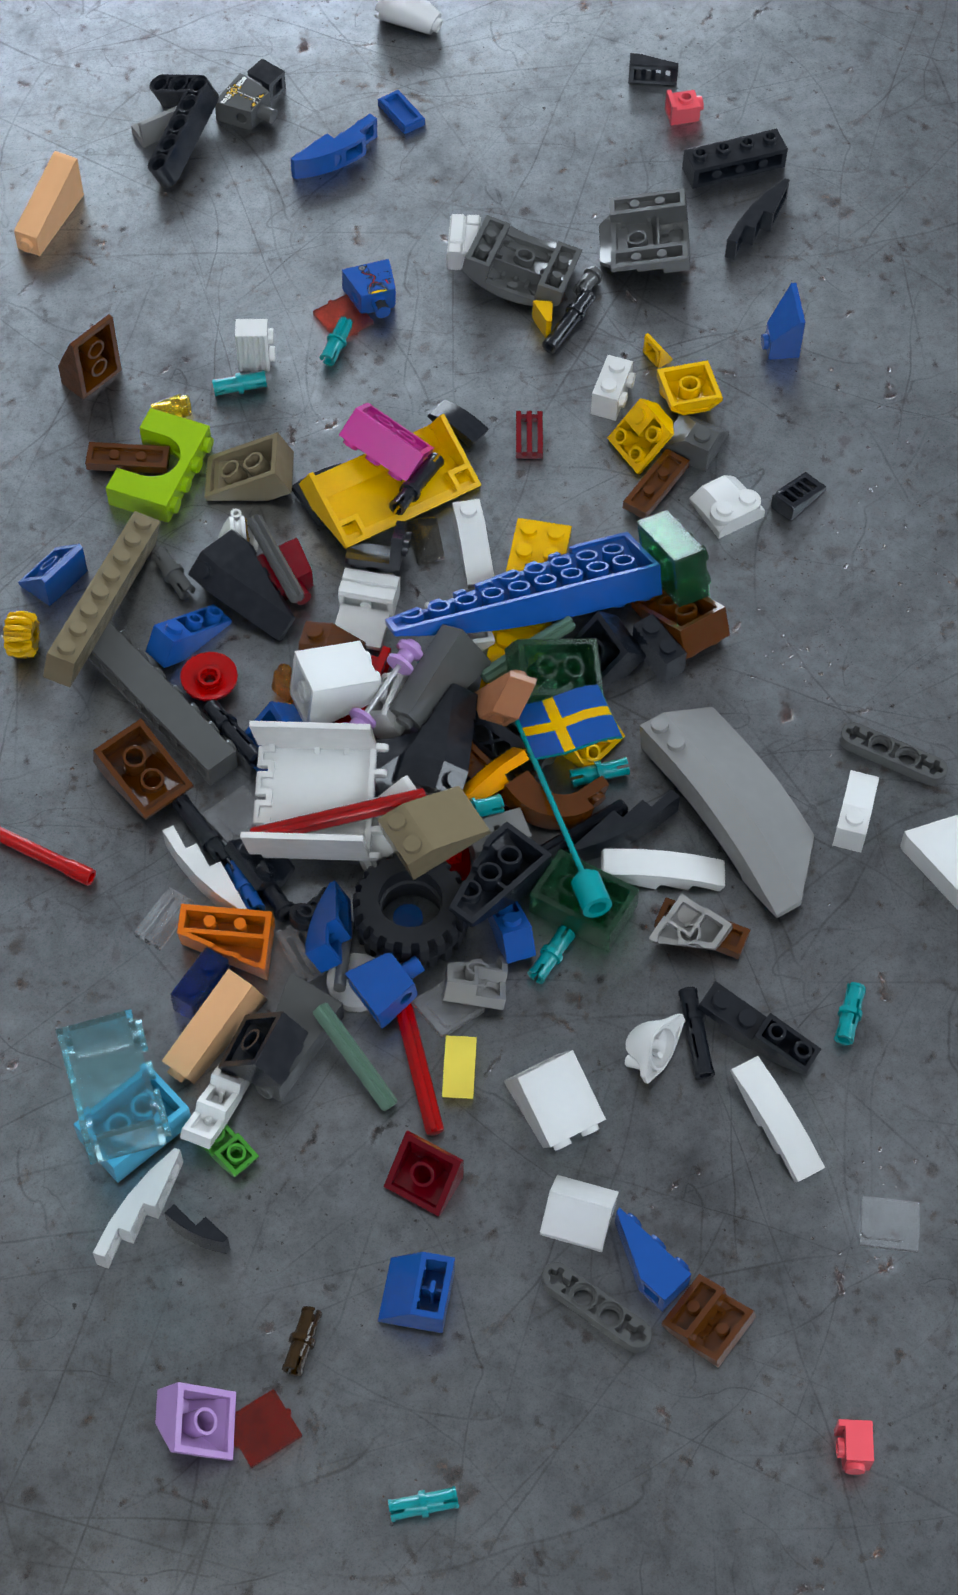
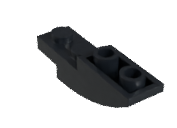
M716 981L697 1007L698 1010L721 1025L719 1031L758 1055L793 1071L806 1074L821 1051L819 1046L771 1013L766 1017Z

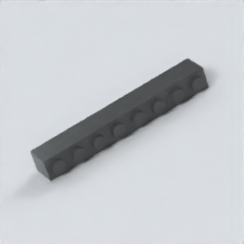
M110 620L88 657L93 665L210 786L238 767L236 756L238 750L233 742L229 739L225 740L220 735L216 725L212 721L207 722L202 717L199 708L193 702L189 704L184 699L180 688L175 684L171 685L166 680L163 671L158 666L153 667L143 650L140 648L136 649L128 635L124 631L119 632L114 627L113 621Z

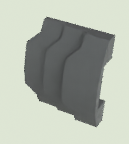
M685 188L609 198L610 215L599 225L600 265L611 268V272L637 269L638 272L664 269V273L690 270V239Z
M486 215L465 256L462 271L482 288L506 300L533 306L534 300L552 301L553 306H558L566 291L582 249L560 241L555 243L530 236L510 226L511 223Z

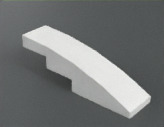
M174 826L162 830L167 849L180 869L199 891L217 907L247 909L221 861L209 866L197 843L185 848Z
M603 849L601 851V877L655 890L660 885L687 891L692 886H698L720 892L725 887V860L663 850Z
M759 1056L731 1069L730 1072L757 1126L763 1127L775 1153L781 1155L794 1183L824 1169L825 1166L803 1125Z
M217 1066L211 1074L210 1084L197 1100L195 1112L182 1127L180 1138L210 1149L234 1113L251 1082L224 1072Z
M174 1148L148 1171L127 1195L109 1221L93 1251L97 1265L109 1269L121 1240L134 1244L146 1215L159 1219L183 1164L180 1149Z

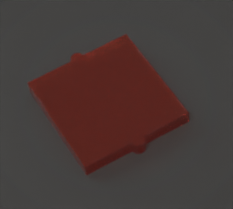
M347 294L334 301L329 300L328 304L313 311V315L329 333L333 332L339 318L346 317L351 319L353 322L352 328L347 338L352 335H358V332L374 324V321L367 313L361 314Z
M274 1389L235 1412L234 1447L240 1449L251 1468L302 1437L301 1432L291 1418V1409L285 1408Z

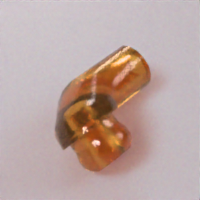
M280 664L273 673L272 690L286 703L294 704L290 695L292 668L287 664Z

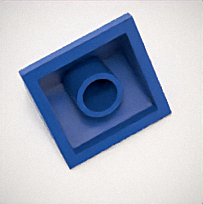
M80 543L55 547L18 582L19 585L48 606H51L88 571L83 547Z

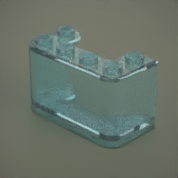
M128 1009L55 1029L59 1046L62 1050L63 1061L90 1165L167 1144L165 1137L172 1135L159 1088L153 1090L150 1080L156 1079L152 1061L145 1062L143 1052L149 1050L141 1019L134 1020L132 1010Z

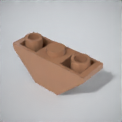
M510 670L474 692L478 694L476 711L479 718L502 726H507L518 720L536 685L537 679L526 676L527 674L524 671Z

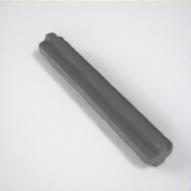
M259 514L250 516L248 518V526L290 602L297 603L304 599V591L262 516Z

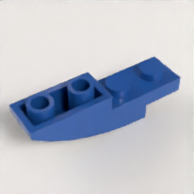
M368 114L344 132L339 133L335 138L327 133L302 151L297 152L290 158L292 177L294 179H301L326 174L345 167L365 156L366 145L378 137L377 118L372 114Z

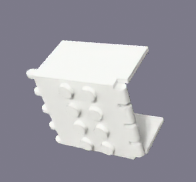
M249 721V727L257 744L262 745L258 749L257 767L268 769V771H258L256 775L255 796L266 797V800L254 801L253 825L260 826L380 798L374 797L376 778H386L387 770L376 769L377 752H388L389 745L376 743L371 724ZM373 818L305 834L241 832L240 838L248 853L261 854L263 858L377 861L382 858V853L371 852L372 835H383L380 826H373Z

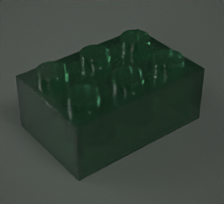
M667 510L638 520L639 543L661 565L662 589L679 607L710 596L709 584L711 583V577L707 570L706 561L709 560V555L706 547L700 545L695 540L693 534L682 526L679 519H675Z
M517 639L505 648L507 672L510 670H521L527 674L526 676L537 679L536 685L526 704L543 701L569 690L589 685H599L604 694L597 639Z
M560 849L530 893L529 912L558 927L560 925L566 926V931L571 929L575 936L609 952L637 908L639 889L581 860L584 869L599 872L612 901L610 910L605 914L594 918L584 916L571 886L572 879L579 871L572 855Z

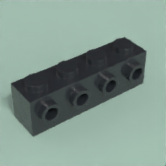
M776 128L684 150L682 169L692 189L783 168L786 164L788 148Z

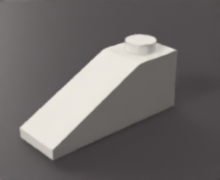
M480 499L452 503V523L467 587L473 588L475 587L474 584L494 577L485 519Z
M850 771L832 846L862 852L879 777Z

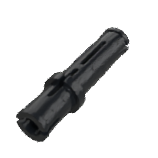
M582 289L576 300L566 307L564 316L542 342V347L545 351L555 354L575 325L586 316L585 312L596 300L593 292L588 289Z
M430 453L410 480L401 485L400 492L389 503V508L392 512L400 506L395 514L403 515L409 505L419 499L422 489L444 465V459L441 455L434 462L433 460L438 453Z
M211 700L206 703L203 713L216 725L220 735H224L233 742L238 752L251 767H257L259 748L238 726L237 719L232 714H228L217 700Z
M183 794L176 799L181 805L173 801L172 807L198 838L202 850L208 852L216 863L221 861L224 869L227 863L231 866L227 859L229 858L230 861L232 859L224 849L226 845L222 842V835L212 829L191 802L189 796Z
M685 987L678 991V996L685 1018L684 1026L687 1031L695 1078L699 1080L709 1079L715 1075V1070L704 1026L706 1016L697 1009L700 1004L697 988Z

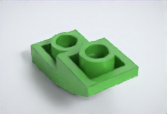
M227 1124L210 1149L202 1147L234 1178L259 1158V1155L239 1133L235 1134Z

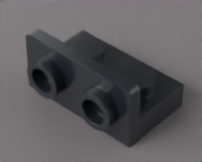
M241 839L229 840L224 847L225 851L256 891H264L272 884H278L282 888L295 870V866L288 858H263L261 854H249Z

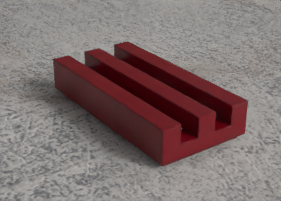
M516 411V458L543 459V411H537V414H532V411H527V414H521V411ZM521 422H527V452H522ZM532 422H537V452H532Z

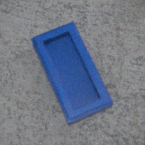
M399 90L378 99V106L404 134L425 125V118Z

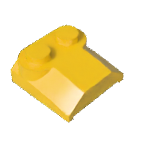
M708 360L657 369L659 394L666 399L671 411L683 416L710 411L723 401L721 391Z

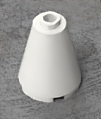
M378 0L375 10L379 13L374 14V17L379 20L425 34L437 33L443 24V19H441L442 13L428 0Z

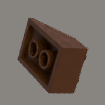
M110 314L71 342L58 365L62 384L83 400L122 370L113 316Z
M676 579L662 586V595L652 597L647 601L631 602L632 608L642 619L654 614L688 653L686 655L687 658L694 657L700 651L716 645L722 639L730 636L725 606Z
M142 718L93 750L94 764L114 789L145 820L194 787Z

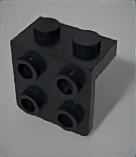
M397 520L391 539V546L360 542L348 548L344 562L351 564L350 566L356 569L375 567L379 571L391 573L395 570L400 571L403 557L408 556L411 546L412 532L407 531L408 522Z

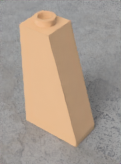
M54 151L14 229L18 249L41 256L84 196L77 158Z
M228 969L163 1058L162 1062L170 1067L167 1073L181 1083L186 1078L195 1084L231 1043L245 1015L256 1014L268 999L252 984Z

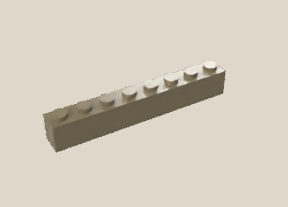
M134 511L47 652L44 678L71 687L155 547L160 520Z

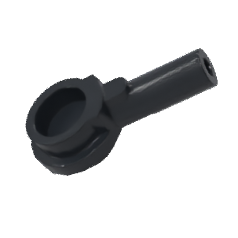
M323 887L307 904L297 903L291 906L288 916L289 922L294 929L308 931L313 913L327 887Z

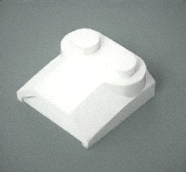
M724 475L704 484L689 498L691 505L718 539L763 518L765 515V510L761 506L760 495L754 490L747 489L734 476Z

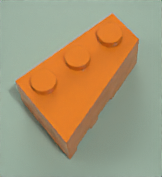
M181 904L177 934L182 945L268 981L275 930V920L272 911Z

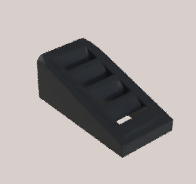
M630 53L628 83L677 85L679 63L639 53ZM666 71H670V76L665 75Z
M804 472L772 495L771 507L792 521L826 490V486L807 472ZM805 482L812 486L814 489L807 486ZM799 487H801L802 489H804V490L807 491L808 493L806 494L805 492H803L802 490H800Z

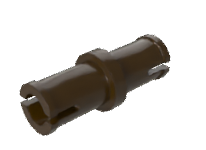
M302 1307L296 1330L290 1334L289 1342L291 1344L285 1362L282 1365V1370L285 1373L288 1372L289 1368L291 1369L289 1375L302 1376L309 1350H312L315 1346L314 1335L322 1317V1312L316 1310V1313L313 1314L315 1311L314 1307Z

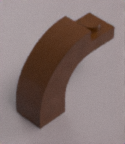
M528 770L504 785L501 796L503 802L510 810L520 807L526 822L545 829L561 830L543 787ZM603 776L595 779L575 793L566 795L552 793L567 829L591 816L594 808L606 799L605 794L609 783Z

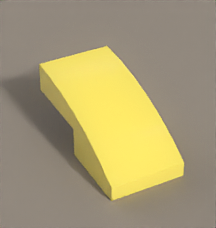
M446 1035L442 1098L474 1099L477 1037Z

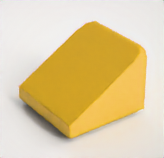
M534 300L532 318L543 336L547 338L551 333L553 303L552 301Z
M649 333L645 334L643 353L658 368L670 363L673 358Z

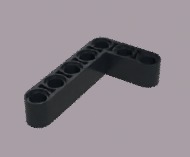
M161 74L150 82V90L164 108L176 107L147 165L149 171L164 188L171 187L178 181L219 100V94L204 75Z

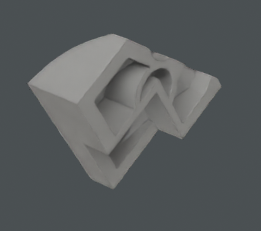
M681 893L666 917L663 916L648 939L653 943L716 950L732 930V923L709 908H703Z
M498 956L497 963L485 964L482 959H474L470 962L447 963L443 1001L504 1010L506 978L508 974V964L504 957Z

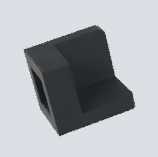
M264 59L259 60L247 71L248 77L261 83L262 87L270 92V102L274 101L286 90L285 71Z

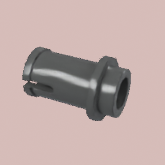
M596 266L587 267L582 278L574 285L573 292L578 296L582 289L591 291L596 284H600L602 281V271Z

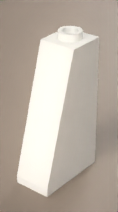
M958 815L904 831L900 844L902 851L958 910Z

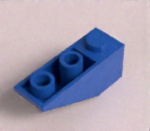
M213 604L155 624L145 652L163 668L180 663L232 623V619Z
M518 901L488 918L497 945L507 964L536 956L532 926Z
M619 1208L616 1211L615 1225L638 1290L663 1312L689 1286L691 1278L690 1269L681 1258H674L665 1250L664 1243L657 1236H650L643 1230L642 1224L637 1217L631 1213L626 1214Z

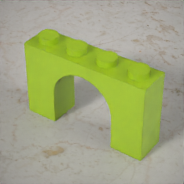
M150 408L139 427L142 445L170 446L171 454L179 460L177 465L171 471L160 476H144L116 468L106 486L108 503L111 506L131 512L137 511L169 523L173 514L178 513L182 497L190 491L195 473L200 472L203 458L206 453L211 452L214 439L211 437L209 425Z

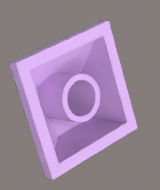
M181 1382L157 1389L155 1424L170 1452L226 1461L233 1460L236 1392Z

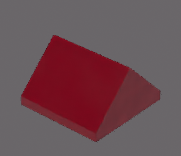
M406 1131L383 1187L439 1217L464 1178V1160L418 1135Z

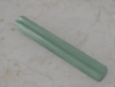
M567 616L564 619L558 620L492 662L490 666L483 669L480 675L483 681L491 683L573 631L576 627L573 619Z
M323 1003L313 1011L314 1017L381 1110L386 1111L397 1103V1098L329 1004Z

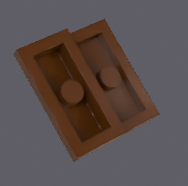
M698 1274L661 1324L676 1339L719 1368L755 1320L756 1314L751 1308L728 1296L724 1287Z

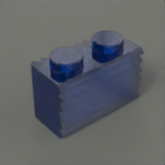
M205 948L170 993L173 1009L191 1020L225 972L230 969L228 959L209 948Z

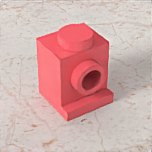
M666 90L665 111L671 126L699 121L700 111L704 109L701 95L697 96L695 90L672 93V90Z
M838 1419L834 1428V1436H841L836 1438V1457L842 1458V1470H845V1473L850 1475L864 1474L865 1471L870 1470L874 1463L873 1421Z

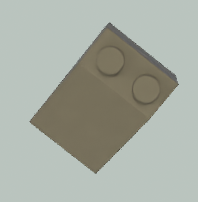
M276 432L208 456L204 498L207 501H269L292 493L294 451L280 434Z
M460 786L403 803L377 819L384 837L413 880L491 833Z

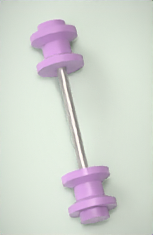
M400 639L396 645L399 650L398 653H391L387 657L388 664L393 668L392 672L365 711L360 708H352L350 710L351 721L349 723L371 724L372 730L374 729L376 721L370 715L371 711L397 673L406 676L411 675L414 670L411 663L419 661L423 656L418 642L413 639Z

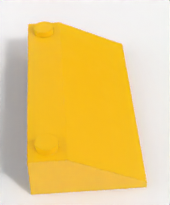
M445 414L437 417L428 426L412 432L434 447L432 452L438 453L433 461L435 462L441 455L444 459V465L422 489L419 499L416 502H412L403 515L395 514L400 506L392 512L389 508V503L400 492L401 485L406 481H398L391 477L386 467L381 464L377 466L366 459L367 454L358 456L316 476L314 472H311L299 483L312 510L345 549L395 527L397 520L408 521L482 486Z

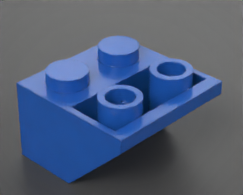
M428 1252L392 1257L390 1259L378 1322L443 1333L455 1274V1257Z

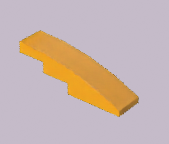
M512 747L485 766L464 785L463 792L470 800L473 797L476 800L487 798L504 789V785L509 782L505 774L529 760L525 750Z

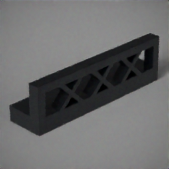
M476 711L475 720L477 723H474V727L480 725L486 727L490 741H479L474 728L472 742L484 754L495 760L501 756L499 755L497 742L506 741L510 744L511 748L524 749L529 757L516 725L511 723L507 726H502L480 719ZM557 756L538 760L541 770L545 765L553 764ZM521 765L510 771L517 777L524 773ZM533 768L531 775L537 779L538 775L535 768Z

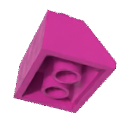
M368 402L355 408L339 434L344 439L343 443L356 451L359 449L367 454L366 459L377 466L383 465L389 470L388 474L398 481L410 480L434 449V447Z

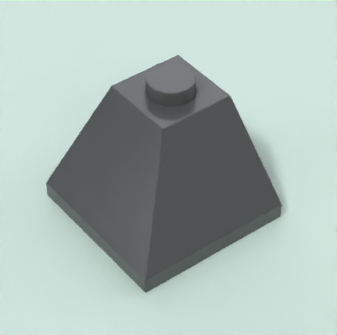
M680 414L673 424L674 435L660 452L663 453L666 449H669L690 460L689 465L706 472L729 436V431L694 416H683Z

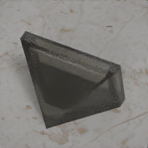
M426 514L406 521L408 522L407 531L412 532L411 547L418 565L445 559L436 517Z

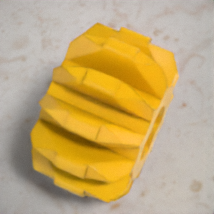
M28 611L9 612L4 620L5 626L3 628L4 648L7 655L24 659L34 657L39 649L38 643L40 641L39 621L36 614Z

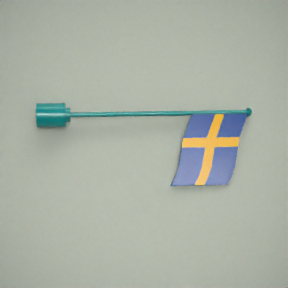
M589 685L569 690L543 701L526 704L519 719L514 722L579 871L571 881L573 891L584 916L594 918L608 912L612 906V901L599 872L584 869L538 763L540 759L565 755L601 741L623 738L599 685Z

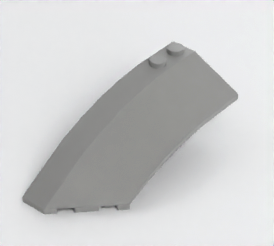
M713 707L664 712L641 724V749L673 782L696 810L739 871L742 881L776 918L802 904L803 890L814 844V834L780 782L748 743Z

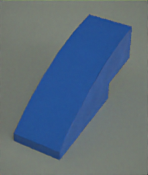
M335 880L329 883L313 913L306 937L305 954L321 973L342 964V943L352 939L351 900Z

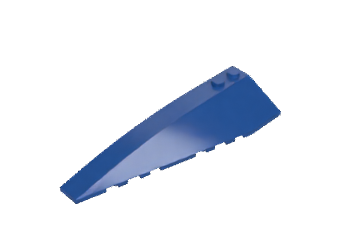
M628 532L575 544L569 547V552L561 555V553L555 552L548 555V561L543 563L532 561L525 564L524 570L520 572L515 569L509 570L474 584L475 589L472 591L458 590L453 592V598L449 600L435 599L429 602L426 609L412 608L385 619V623L394 636H435L442 624L463 629L467 634L530 626L561 620L567 616L575 617L611 607L619 608L627 603L647 601L652 597L662 595L661 565Z

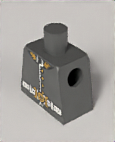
M241 73L221 93L215 106L216 120L249 130L254 129L261 120L273 123L277 117V109L271 107L270 92Z

